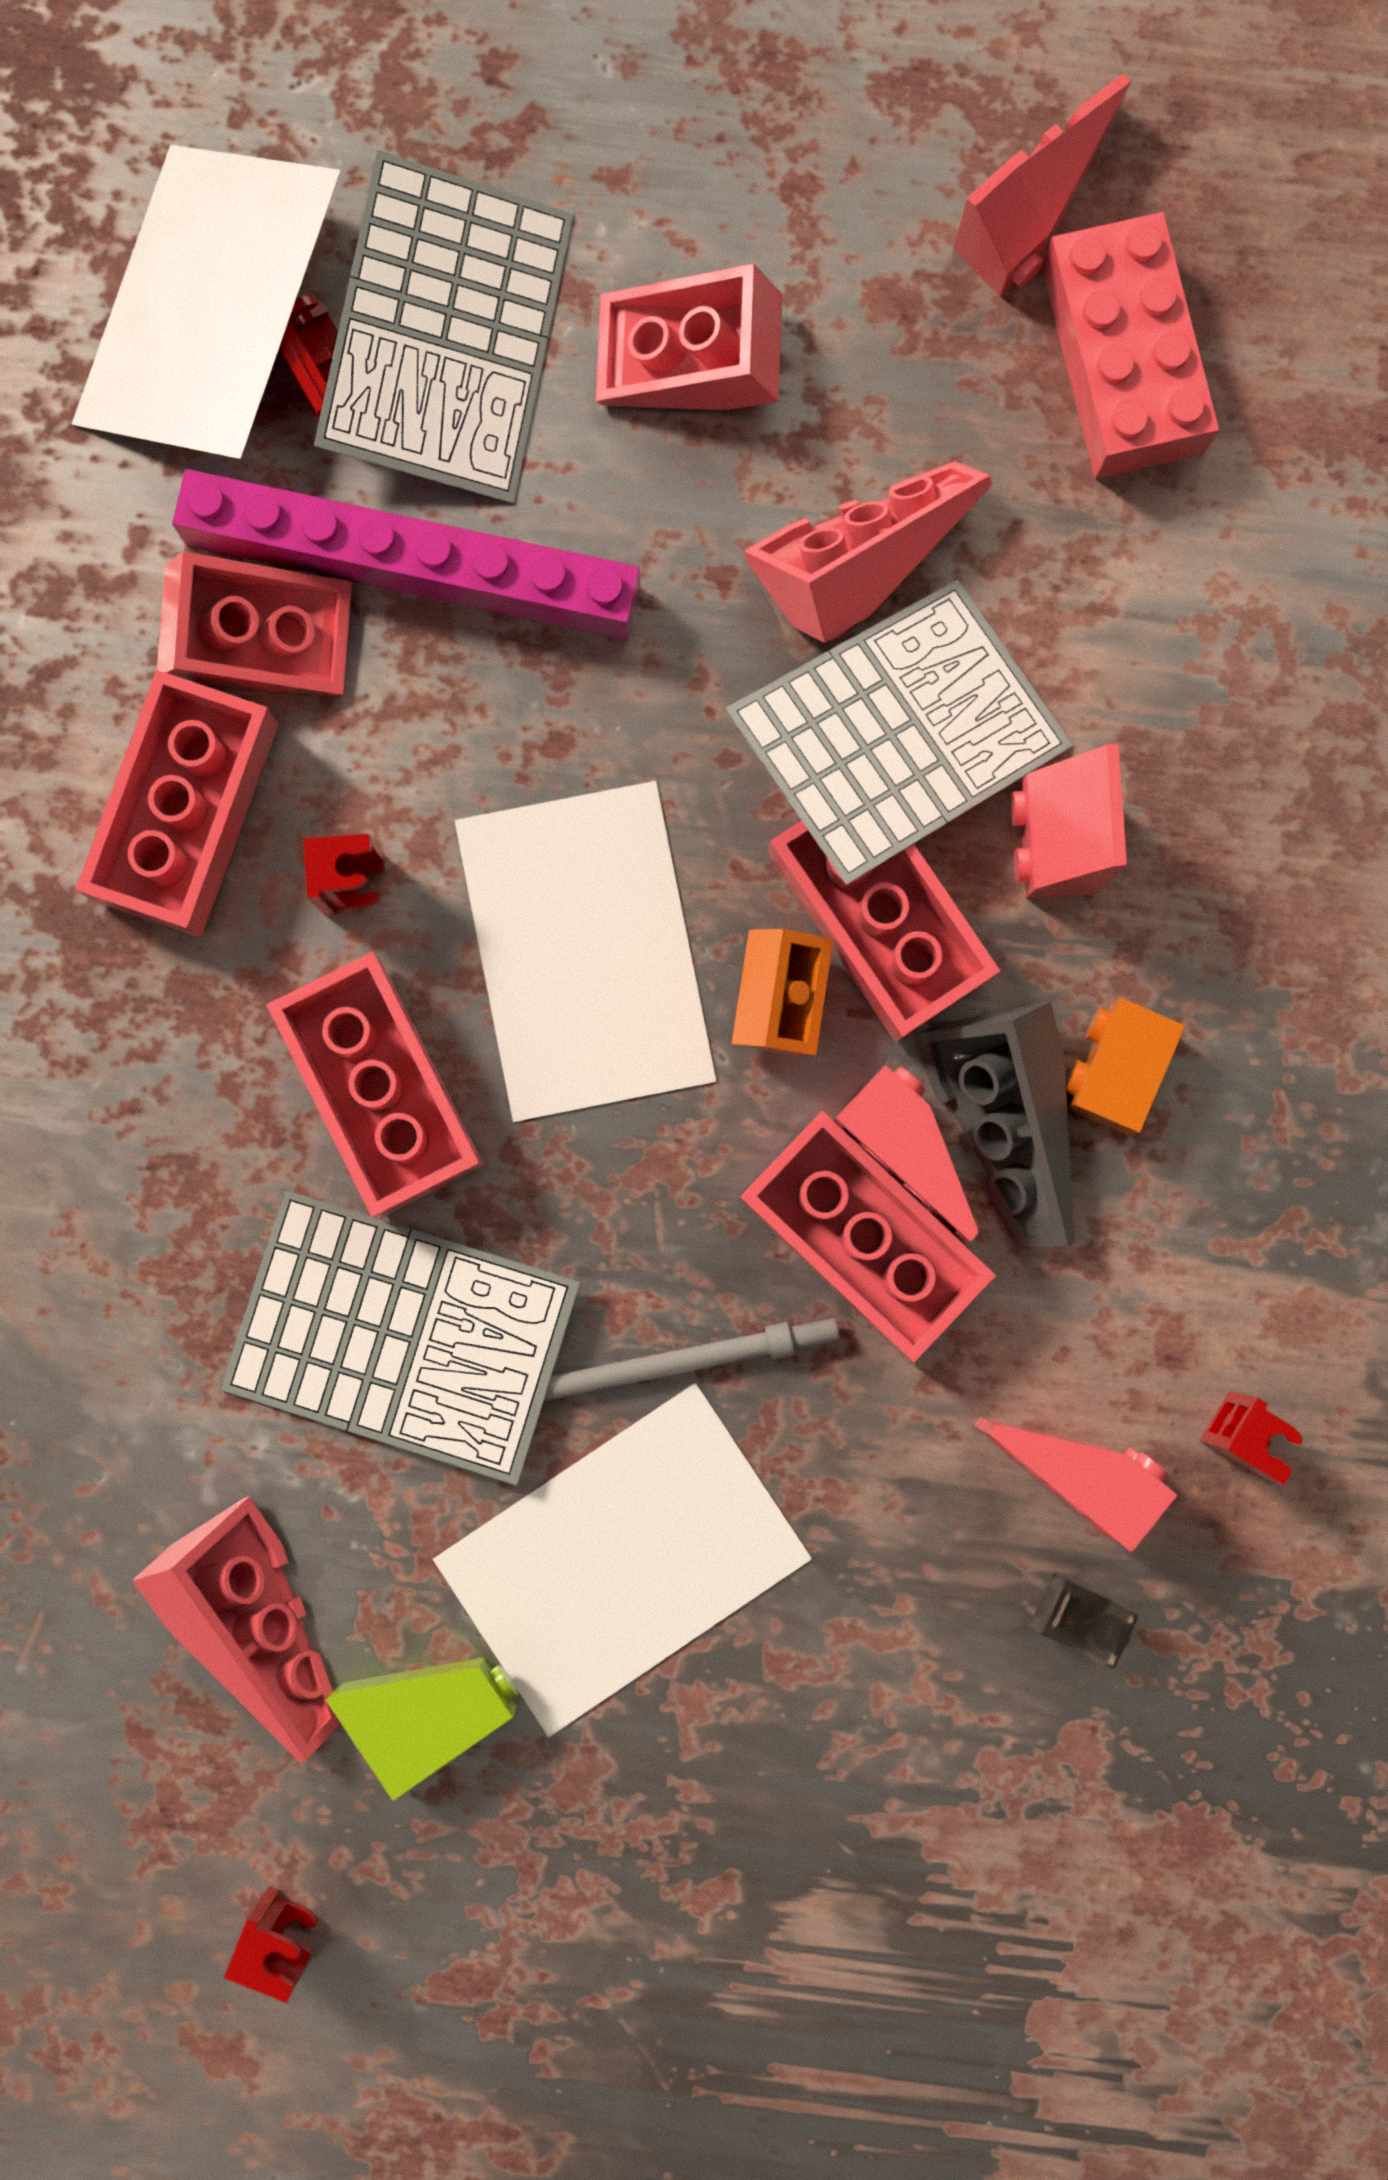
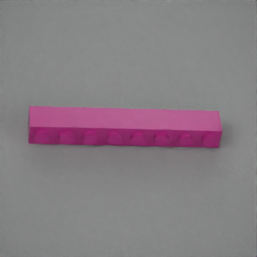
M189 469L184 471L172 521L173 527L186 546L625 641H629L641 588L640 566Z

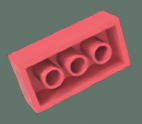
M1155 213L1052 236L1041 269L1094 479L1203 455L1218 433L1219 427L1164 213Z
M156 670L75 890L94 902L202 938L279 726L278 721L270 710L265 706Z
M802 820L770 841L769 857L821 934L826 938L834 939L832 950L895 1043H898L991 981L1001 972L914 844L846 885Z
M373 951L266 1004L371 1217L381 1219L485 1166L382 960Z
M821 1111L738 1198L906 1360L915 1362L996 1276L824 1111Z

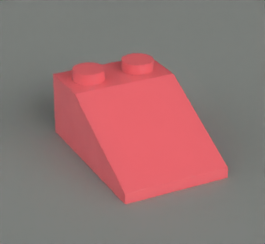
M753 263L601 294L596 402L601 406L733 410L778 402L782 293Z
M182 551L165 564L157 670L207 687L340 697L344 691L352 582Z
M1106 744L1026 774L1019 784V791L1011 793L1010 812L1012 825L1021 826L1022 848H1016L1014 852V873L1017 883H1025L1026 898L1095 895L1127 866L1119 744Z
M885 1065L833 1121L960 1242H971L979 1231L932 1109L921 1098L926 1089L904 1068L899 1067L893 1072Z
M980 1417L974 1424L976 1429L1106 1537L1131 1553L1177 1497V1494L1163 1484L1170 1475L1142 1452L1138 1454L1130 1447L1125 1453H1122L1107 1446Z

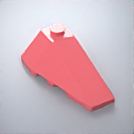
M955 461L892 485L889 489L890 497L862 504H859L854 499L839 505L841 516L811 527L807 518L789 524L744 551L746 561L791 626L824 643L829 640L838 639L847 634L852 626L869 617L992 486L991 477L989 474Z
M246 1497L173 1543L132 1581L166 1629L299 1762H304L313 1755L341 1723L326 1702V1699L333 1690L321 1655L312 1651L301 1621L302 1617L307 1616L301 1597L293 1598L282 1566L289 1563L283 1545L252 1499Z

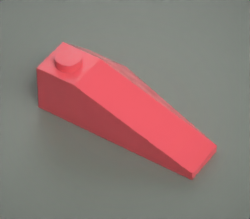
M1124 73L1084 102L1070 118L1065 132L1055 124L1043 134L1040 139L1041 143L1030 156L1023 150L1019 151L967 198L953 250L999 297L1014 283L1020 288L1026 285L1043 266L1044 260L1041 257L1121 110L1131 80Z

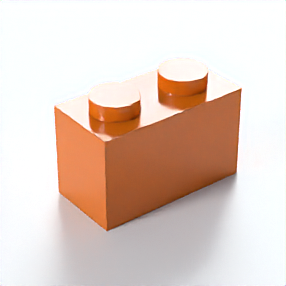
M786 929L749 930L732 1038L733 1045L778 1053L816 1056L834 939Z
M1121 997L1109 1004L1108 1009L1099 1007L1086 1034V1039L1093 1041L1086 1061L1084 1063L1076 1060L1066 1079V1093L1071 1095L1067 1103V1110L1126 1136L1140 1133L1185 1025Z

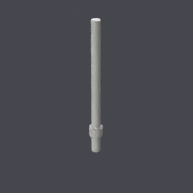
M835 1318L792 1327H789L787 1321L765 1326L766 1332L553 1375L551 1376L544 1401L771 1355V1360L795 1356L794 1350L839 1341Z

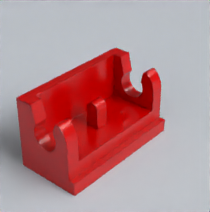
M309 293L296 298L278 352L319 421L338 330L322 302L318 303L315 296Z
M369 833L303 838L307 898L325 916L337 915L336 910L370 907L381 900V895L377 892L369 891L366 894H358L353 891L367 883L366 876L362 874L372 875L385 871L384 854Z
M1229 1391L1199 1441L1253 1475L1285 1485L1293 1471L1280 1458H1274L1269 1454L1267 1448L1271 1445L1270 1437L1281 1434L1288 1442L1301 1445L1303 1440L1300 1433L1292 1425L1266 1410L1268 1403L1259 1397Z
M268 1886L245 1922L224 1979L287 2004L308 1965L313 1951L300 1941L295 1942L286 1937L284 1927L290 1921H299L305 1927H315L318 1919L310 1909L279 1897L280 1890Z

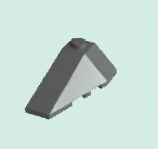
M1051 1002L1001 1008L918 1032L931 1087L940 1104L943 1105L948 1102L964 1131L958 1137L967 1153L974 1149L990 1178L987 1189L1019 1248L1069 1247L1075 1243L1065 1060Z

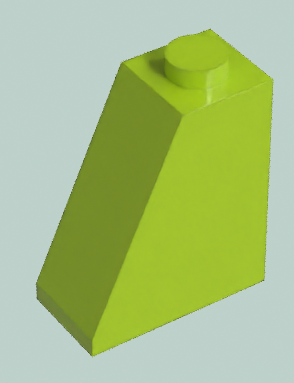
M482 1657L344 1682L333 1690L326 1699V1702L392 1801H394L513 1718L517 1708L513 1698L518 1696V1691L509 1675L500 1665L492 1669L486 1659Z

